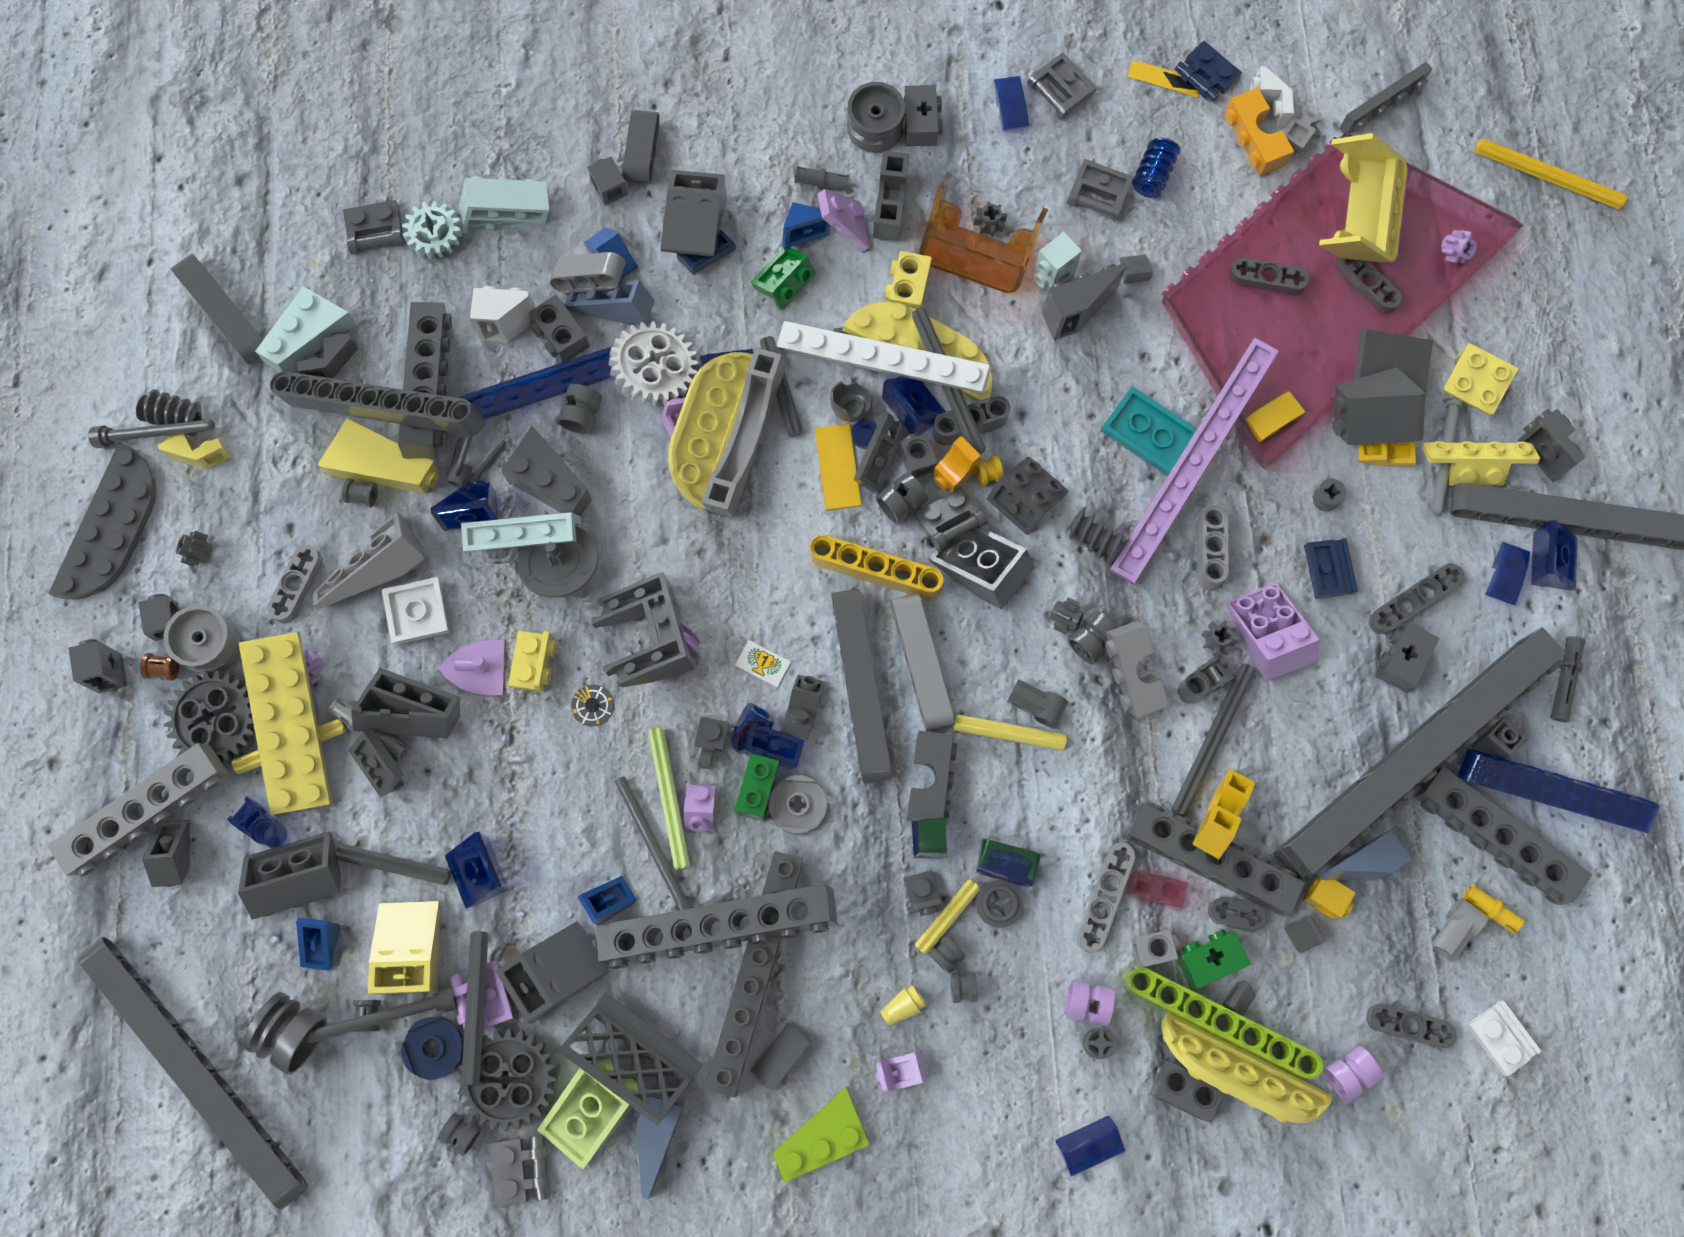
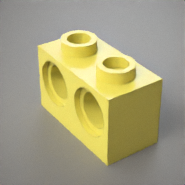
M900 251L898 260L892 261L890 276H894L892 284L887 283L884 300L905 304L916 310L920 309L932 257ZM912 269L915 273L908 274L904 270ZM907 293L910 297L902 298L898 294Z

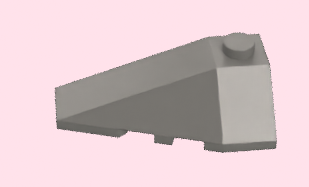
M398 512L369 535L373 540L363 550L357 548L351 554L352 557L344 569L342 567L337 568L313 592V606L317 610L401 577L408 571L417 569L422 564L423 559H425L423 546Z

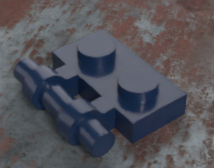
M1205 41L1199 44L1186 57L1185 63L1189 67L1183 62H1179L1174 69L1181 75L1180 78L1185 83H1191L1198 89L1197 93L1203 98L1207 97L1212 102L1220 95L1215 88L1224 94L1240 79L1242 74L1238 68ZM1197 74L1201 75L1207 81H1204Z

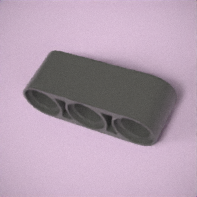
M631 111L623 161V178L625 181L651 183L659 132V112Z
M999 395L968 405L973 418L978 421L976 425L980 434L1004 426L1011 408L1009 401ZM999 409L1003 414L997 416L992 414L990 410ZM952 410L938 415L935 419L932 433L935 442L946 446L953 444L960 436L964 438ZM949 426L952 429V431L950 433H944L939 429V427Z

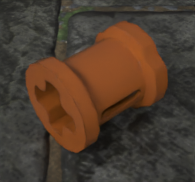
M146 653L143 655L140 663L141 676L144 679H149L152 676L166 677L167 680L173 681L178 676L179 663L170 656L158 657L152 653Z

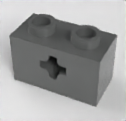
M936 85L905 86L904 122L906 146H937L938 135L943 134V120L938 119V112H941L942 98L937 96Z
M1409 622L1400 629L1395 628L1388 640L1391 643L1388 653L1384 652L1377 663V667L1380 670L1376 677L1406 693L1418 686L1440 638Z
M96 639L83 640L79 642V645L68 648L74 682L97 693L127 686L121 653Z

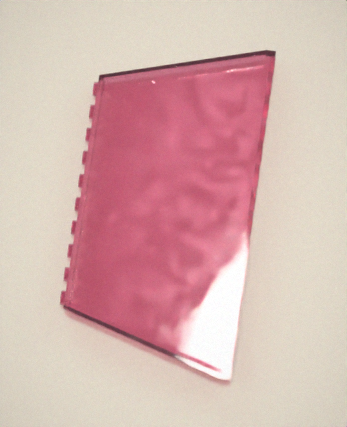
M1345 132L1340 138L1350 137L1354 135ZM1331 139L1321 155L1316 153L1306 164L1308 167L1303 171L1298 169L1290 177V183L1285 187L1280 185L1271 195L1272 199L1267 203L1262 201L1253 211L1254 215L1250 219L1247 217L1243 218L1235 227L1236 231L1232 235L1227 233L1217 243L1218 247L1213 252L1211 250L1206 251L1199 259V264L1195 268L1190 266L1180 276L1181 280L1176 285L1174 283L1168 285L1161 294L1163 296L1161 303L1217 396L1254 338L1279 350L1278 355L1234 424L1256 462L1266 470L1333 407L1335 385L1353 380L1361 329L1409 336L1504 247L1522 228L1523 224L1503 211L1406 162L1407 179L1397 258L1394 262H1370L1400 291L1402 296L1400 304L1393 312L1381 313L1337 271L1335 263L1338 257L1319 245L1320 240L1332 239L1337 231L1345 230L1351 181L1340 170V163L1344 154L1331 145ZM1453 230L1472 232L1470 239L1476 241V252L1472 258L1466 259L1465 264L1445 261L1447 255L1442 253V242L1447 235L1452 234ZM1246 257L1300 267L1308 273L1309 282L1300 294L1291 295L1235 284L1229 277V270L1236 259ZM1351 259L1349 261H1345L1346 265L1354 263ZM1240 267L1241 275H1246L1244 268ZM1360 268L1355 274L1358 275L1362 269ZM1262 272V276L1266 281L1272 282L1276 280L1273 272ZM1283 274V276H1282V279L1280 280V283H1283V281H1284V280H1283L1284 274ZM1362 276L1364 285L1369 287L1375 285L1372 277ZM1292 277L1294 285H1298L1297 278ZM1379 286V288L1374 293L1377 294L1378 291H1381L1382 288ZM1389 296L1383 299L1385 303L1392 300ZM1290 391L1306 413L1294 422L1284 426L1273 436L1259 443L1246 423L1245 418Z

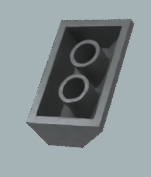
M330 831L243 857L238 894L252 920L263 916L268 917L276 912L298 908L306 903L328 899L336 894H340L341 872L338 860L335 858L336 850Z

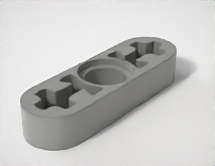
M302 545L294 551L268 603V614L279 623H288L295 618L322 564V556L313 546ZM310 555L313 557L312 562L307 561L304 563L302 561L303 556L308 557ZM296 568H299L301 571L303 569L307 574L304 575L300 571L296 570ZM294 577L301 578V587L296 591H290L288 589V582ZM286 593L288 596L294 598V600L292 601L289 598L286 599L283 596V594ZM285 605L288 608L286 613H279L276 610L278 606L283 607Z

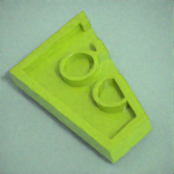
M846 1086L773 1152L784 1183L869 1146Z

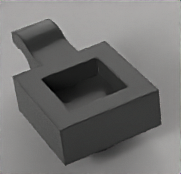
M706 717L700 718L695 740V747L702 748L698 762L699 768L711 770L714 752L724 751L729 722Z

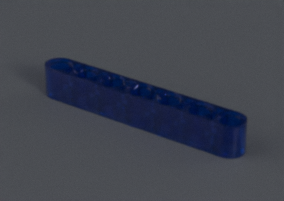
M1469 748L1465 753L1457 775L1459 778L1473 784L1645 833L1651 832L1660 809L1659 804L1642 797Z

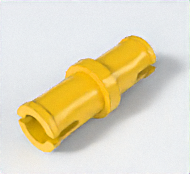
M1471 884L1462 896V898L1486 914L1489 918L1488 920L1493 919L1513 935L1522 928L1525 922L1522 917L1503 905V901L1499 898H1492L1475 884Z

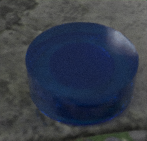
M870 420L858 421L852 428L851 437L853 443L859 448L867 449L877 425Z

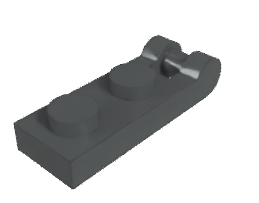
M886 411L882 412L876 420L877 427L853 479L873 493L880 492L898 452L900 442L907 431L905 424L901 421H894L893 416Z

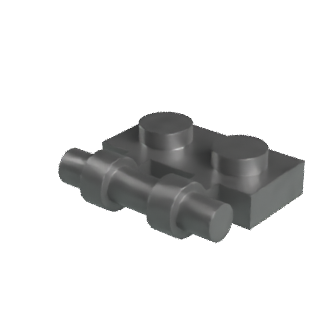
M542 1135L530 1137L531 1149L523 1150L522 1138L489 1143L495 1207L528 1202L527 1189L535 1188L536 1201L548 1199L547 1186H550L549 1176H546L544 1157H547V1149L543 1147ZM532 1159L534 1178L526 1179L524 1160Z

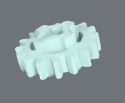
M433 201L431 207L422 202V209L419 210L415 206L412 208L415 213L413 216L406 214L405 217L408 223L402 224L405 231L403 237L408 242L410 250H415L419 257L426 253L428 259H432L433 254L437 253L439 258H443V251L446 250L451 254L450 246H459L457 237H462L463 235L460 229L462 224L459 218H457L454 209L449 210L447 204L444 203L439 208L436 201ZM431 225H433V228H434V230H433L434 235L431 234V231H432Z

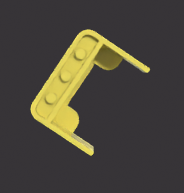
M1374 133L1332 139L1331 145L1344 154L1340 163L1341 173L1351 181L1345 230L1337 231L1332 239L1320 240L1319 245L1338 258L1379 263L1394 262L1398 254L1407 179L1405 158Z

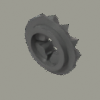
M993 880L986 883L978 892L975 900L977 914L984 923L995 928L1007 927L1013 924L1019 918L1023 908V900L1019 890L1013 884L1004 880ZM993 892H995L1000 900L1009 898L1011 900L1003 906L1004 916L997 908L989 910L987 908L994 902Z

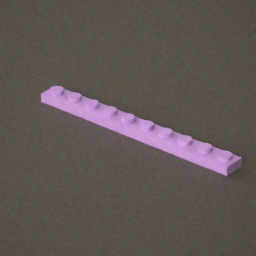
M1256 338L1253 339L1110 568V572L1135 585L1278 355L1279 350Z

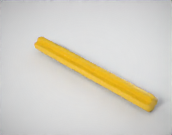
M1481 138L1475 147V153L1613 208L1621 209L1626 203L1627 195L1487 139Z

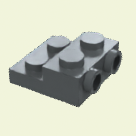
M1548 408L1542 412L1534 421L1523 428L1525 434L1518 439V442L1533 444L1540 457L1538 466L1552 482L1559 479L1585 459L1578 445L1568 438L1575 429L1571 425L1570 420L1565 415H1562L1558 409L1551 412Z

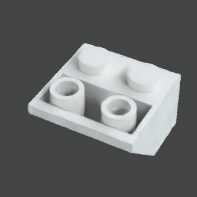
M493 286L474 288L470 320L480 341L508 343L533 322L529 311L534 309L535 306L529 291H525L522 288H511L510 290L497 289Z

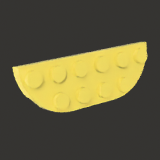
M897 302L869 304L853 313L842 328V331L853 336L926 351L912 319V312L916 309ZM929 317L946 356L989 365L983 352L974 342ZM991 372L984 394L961 390L963 396L973 402L990 398L992 392Z
M743 352L728 353L718 356L702 366L689 386L668 449L670 474L675 486L683 497L701 510L706 509L701 501L709 478L718 465L733 431L742 400L746 373L753 354Z
M1168 1012L1163 1017L1161 1024L1163 1039L1174 1056L1187 1068L1188 1073L1193 1078L1203 1080L1218 1088L1221 1092L1229 1094L1247 1103L1250 1107L1257 1108L1275 1117L1282 1123H1310L1316 1121L1331 1104L1333 1095Z

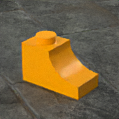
M960 436L953 443L946 456L935 466L934 482L942 491L947 490L949 493L956 491L976 474L981 455Z

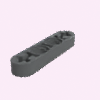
M1448 563L1375 610L1369 617L1370 628L1377 634H1387L1460 586L1465 578L1462 568L1454 563ZM1452 573L1454 578L1441 586L1438 581ZM1422 585H1429L1433 588V598H1426L1422 595ZM1401 599L1408 600L1411 603V613H1405L1400 610L1399 601ZM1392 612L1395 617L1386 624L1380 625L1378 620Z

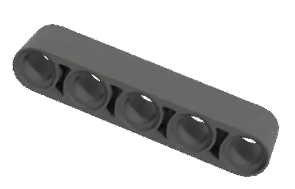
M193 253L170 268L246 363L250 365L257 360L259 356L255 351L262 343L263 338Z

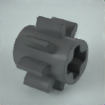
M987 202L984 208L977 207V216L974 218L973 224L979 226L980 235L984 233L993 237L997 231H1004L1007 213H1002L1001 204L995 205Z
M198 531L190 532L189 535L183 534L176 546V554L182 555L180 562L192 567L198 566L199 562L206 563L213 548L211 543L206 542L208 535Z
M1069 597L1066 599V602L1058 600L1049 617L1050 620L1054 621L1053 629L1065 635L1070 629L1075 631L1084 616V612L1079 610L1080 602Z
M1226 620L1218 626L1212 621L1208 625L1210 631L1205 630L1201 634L1203 638H1206L1203 649L1209 648L1212 650L1213 656H1216L1219 651H1223L1225 655H1228L1231 652L1230 646H1235L1238 643V640L1233 638V633L1237 629H1231L1227 626ZM1216 634L1221 635L1220 639L1223 641L1222 643L1218 641L1219 637L1216 636Z

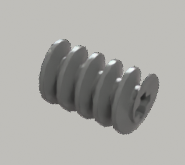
M152 389L148 395H143L136 405L137 419L142 422L147 421L152 425L202 420L201 404L196 401L191 404L189 399L183 398L181 400L177 395H173L170 398L169 393L163 392L160 394L157 389ZM196 432V433H186V434H188V435H190V436L192 437V436H195L198 432Z
M1083 506L1067 529V531L1070 530L1069 539L1073 540L1080 536L1078 545L1083 546L1089 542V552L1099 548L1097 557L1102 558L1108 554L1107 564L1110 565L1114 562L1128 539L1122 541L1123 531L1114 536V525L1104 529L1105 520L1103 518L1094 523L1095 513L1085 517L1086 507Z

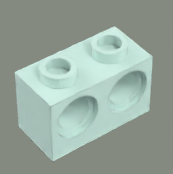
M1065 232L1043 247L1038 254L1033 276L1036 284L1047 291L1054 284L1066 282L1073 277L1082 250Z

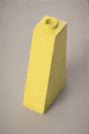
M349 419L345 420L318 463L322 471L330 477L351 478L354 481L368 484L373 482L379 486L426 494L429 487L432 488L436 484L439 477V469L432 460L428 458H403L398 443Z

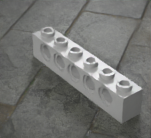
M197 743L48 845V848L66 876H86L96 870V864L103 859L108 860L118 855L122 851L121 847L129 841L135 842L147 834L146 830L152 825H160L172 817L171 812L179 807L184 808L196 801L197 794L203 790L209 791L222 782L220 779L228 774L210 744ZM189 771H192L194 780L189 785L186 781V776ZM165 788H167L169 791V797L164 802L162 799V791ZM140 805H142L144 808V814L139 819V817L137 816V809ZM115 822L119 826V831L116 835L112 832ZM90 840H92L94 844L91 853L88 851L87 848L88 842Z

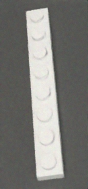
M787 321L783 323L777 347L783 351L979 394L985 393L991 372V366L988 364Z

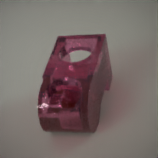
M1133 871L1128 895L1180 912L1183 908L1188 882L1157 874Z

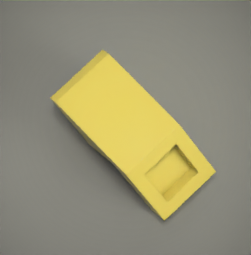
M177 434L167 437L164 442L157 445L159 450L169 459L203 469H208L232 457L228 448L218 438L205 441L196 448L194 443L185 434Z

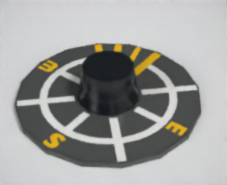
M595 684L580 688L574 694L571 702V711L575 719L582 725L590 727L606 722L611 716L614 707L613 698L609 691Z

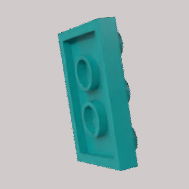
M1132 386L1100 431L1168 476L1197 429Z

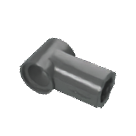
M1019 679L1007 700V703L1033 715L1036 721L1053 729L1057 728L1069 704L1064 697L1050 691L1043 692Z

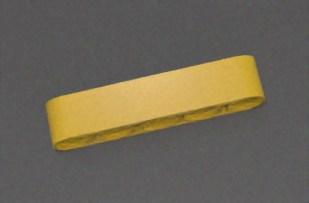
M827 535L816 536L810 543L811 561L819 567L904 593H918L924 599H933L941 592L943 576L939 570L933 567ZM824 546L830 552L827 555L821 556L815 550L818 547ZM850 554L855 556L857 560L852 564H847L843 562L842 557ZM874 562L880 563L883 566V570L873 572L868 566ZM901 570L909 573L910 578L900 580L895 574ZM933 579L937 586L935 588H927L923 585L922 581Z

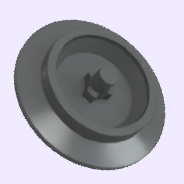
M575 526L576 542L559 544L549 542L546 545L522 547L518 556L517 568L523 584L533 593L551 598L567 596L581 589L592 578L598 564V550L592 537L585 530Z

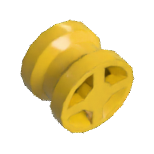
M993 455L988 460H979L976 475L980 486H986L991 481L998 482L1004 476L998 455Z

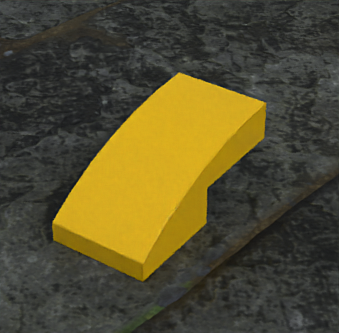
M1290 391L1255 411L1245 418L1243 422L1260 443L1279 432L1284 426L1299 419L1306 412Z
M1415 442L1358 444V463L1392 467H1415Z

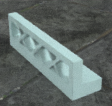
M570 512L461 523L463 551L476 552L546 545L549 542L555 544L576 542L575 525H581V516Z

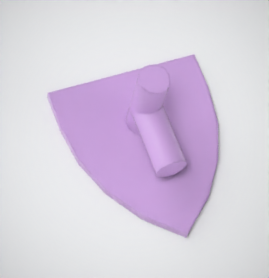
M505 640L478 641L464 646L451 654L438 669L448 681L464 691L476 695L503 696Z

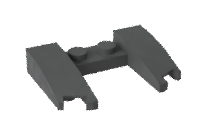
M663 572L598 599V604L604 606L605 609L602 616L592 617L591 622L595 628L628 622L646 616L652 637L653 646L602 667L606 675L611 676L615 674L620 678L617 683L621 688L652 683L695 669L689 647L684 641L675 609L677 604L673 590Z

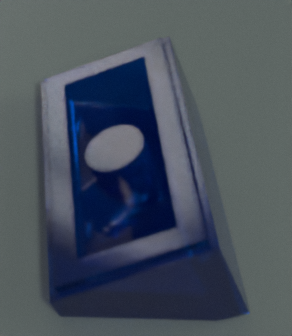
M750 722L738 752L748 756L752 753L779 761L781 767L794 769L798 767L805 740Z
M1110 1116L1099 1119L1056 1140L1058 1150L1071 1177L1126 1151L1119 1130Z

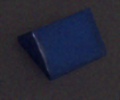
M901 376L886 379L883 383L882 399L899 421L907 426V431L910 435L915 433L923 434L934 426L938 415L946 412L920 380Z
M1556 520L1548 521L1533 532L1531 585L1570 591L1576 590L1578 537Z
M473 833L444 855L466 909L509 890L490 841L483 833Z

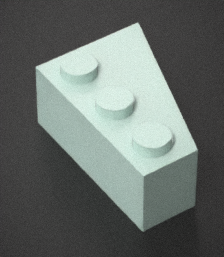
M480 176L465 178L459 202L462 233H470L469 228L486 226V230H495L494 225L511 223V227L545 224L549 213L547 183L535 179H484Z
M303 286L255 352L272 369L278 372L295 373L297 371V361L315 356L314 354L323 348L322 337L331 336L337 332L344 333L348 329L351 331L357 325L349 312Z

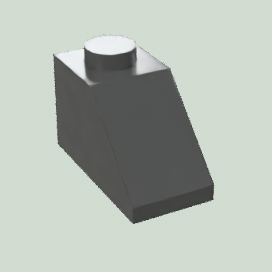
M189 820L164 822L157 826L142 858L151 887L182 885L190 867Z

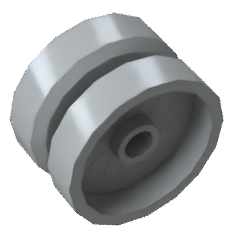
M204 605L187 606L176 612L168 621L163 634L164 647L169 656L190 671L202 675L204 671L214 674L215 671L222 672L229 668L237 659L240 651L239 642H241V636L236 625L212 607Z

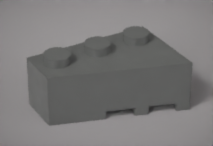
M531 426L501 470L506 481L560 513L571 512L581 516L592 500L588 489L536 429Z
M379 668L351 710L353 731L363 732L372 728L375 733L447 739L460 718V697Z

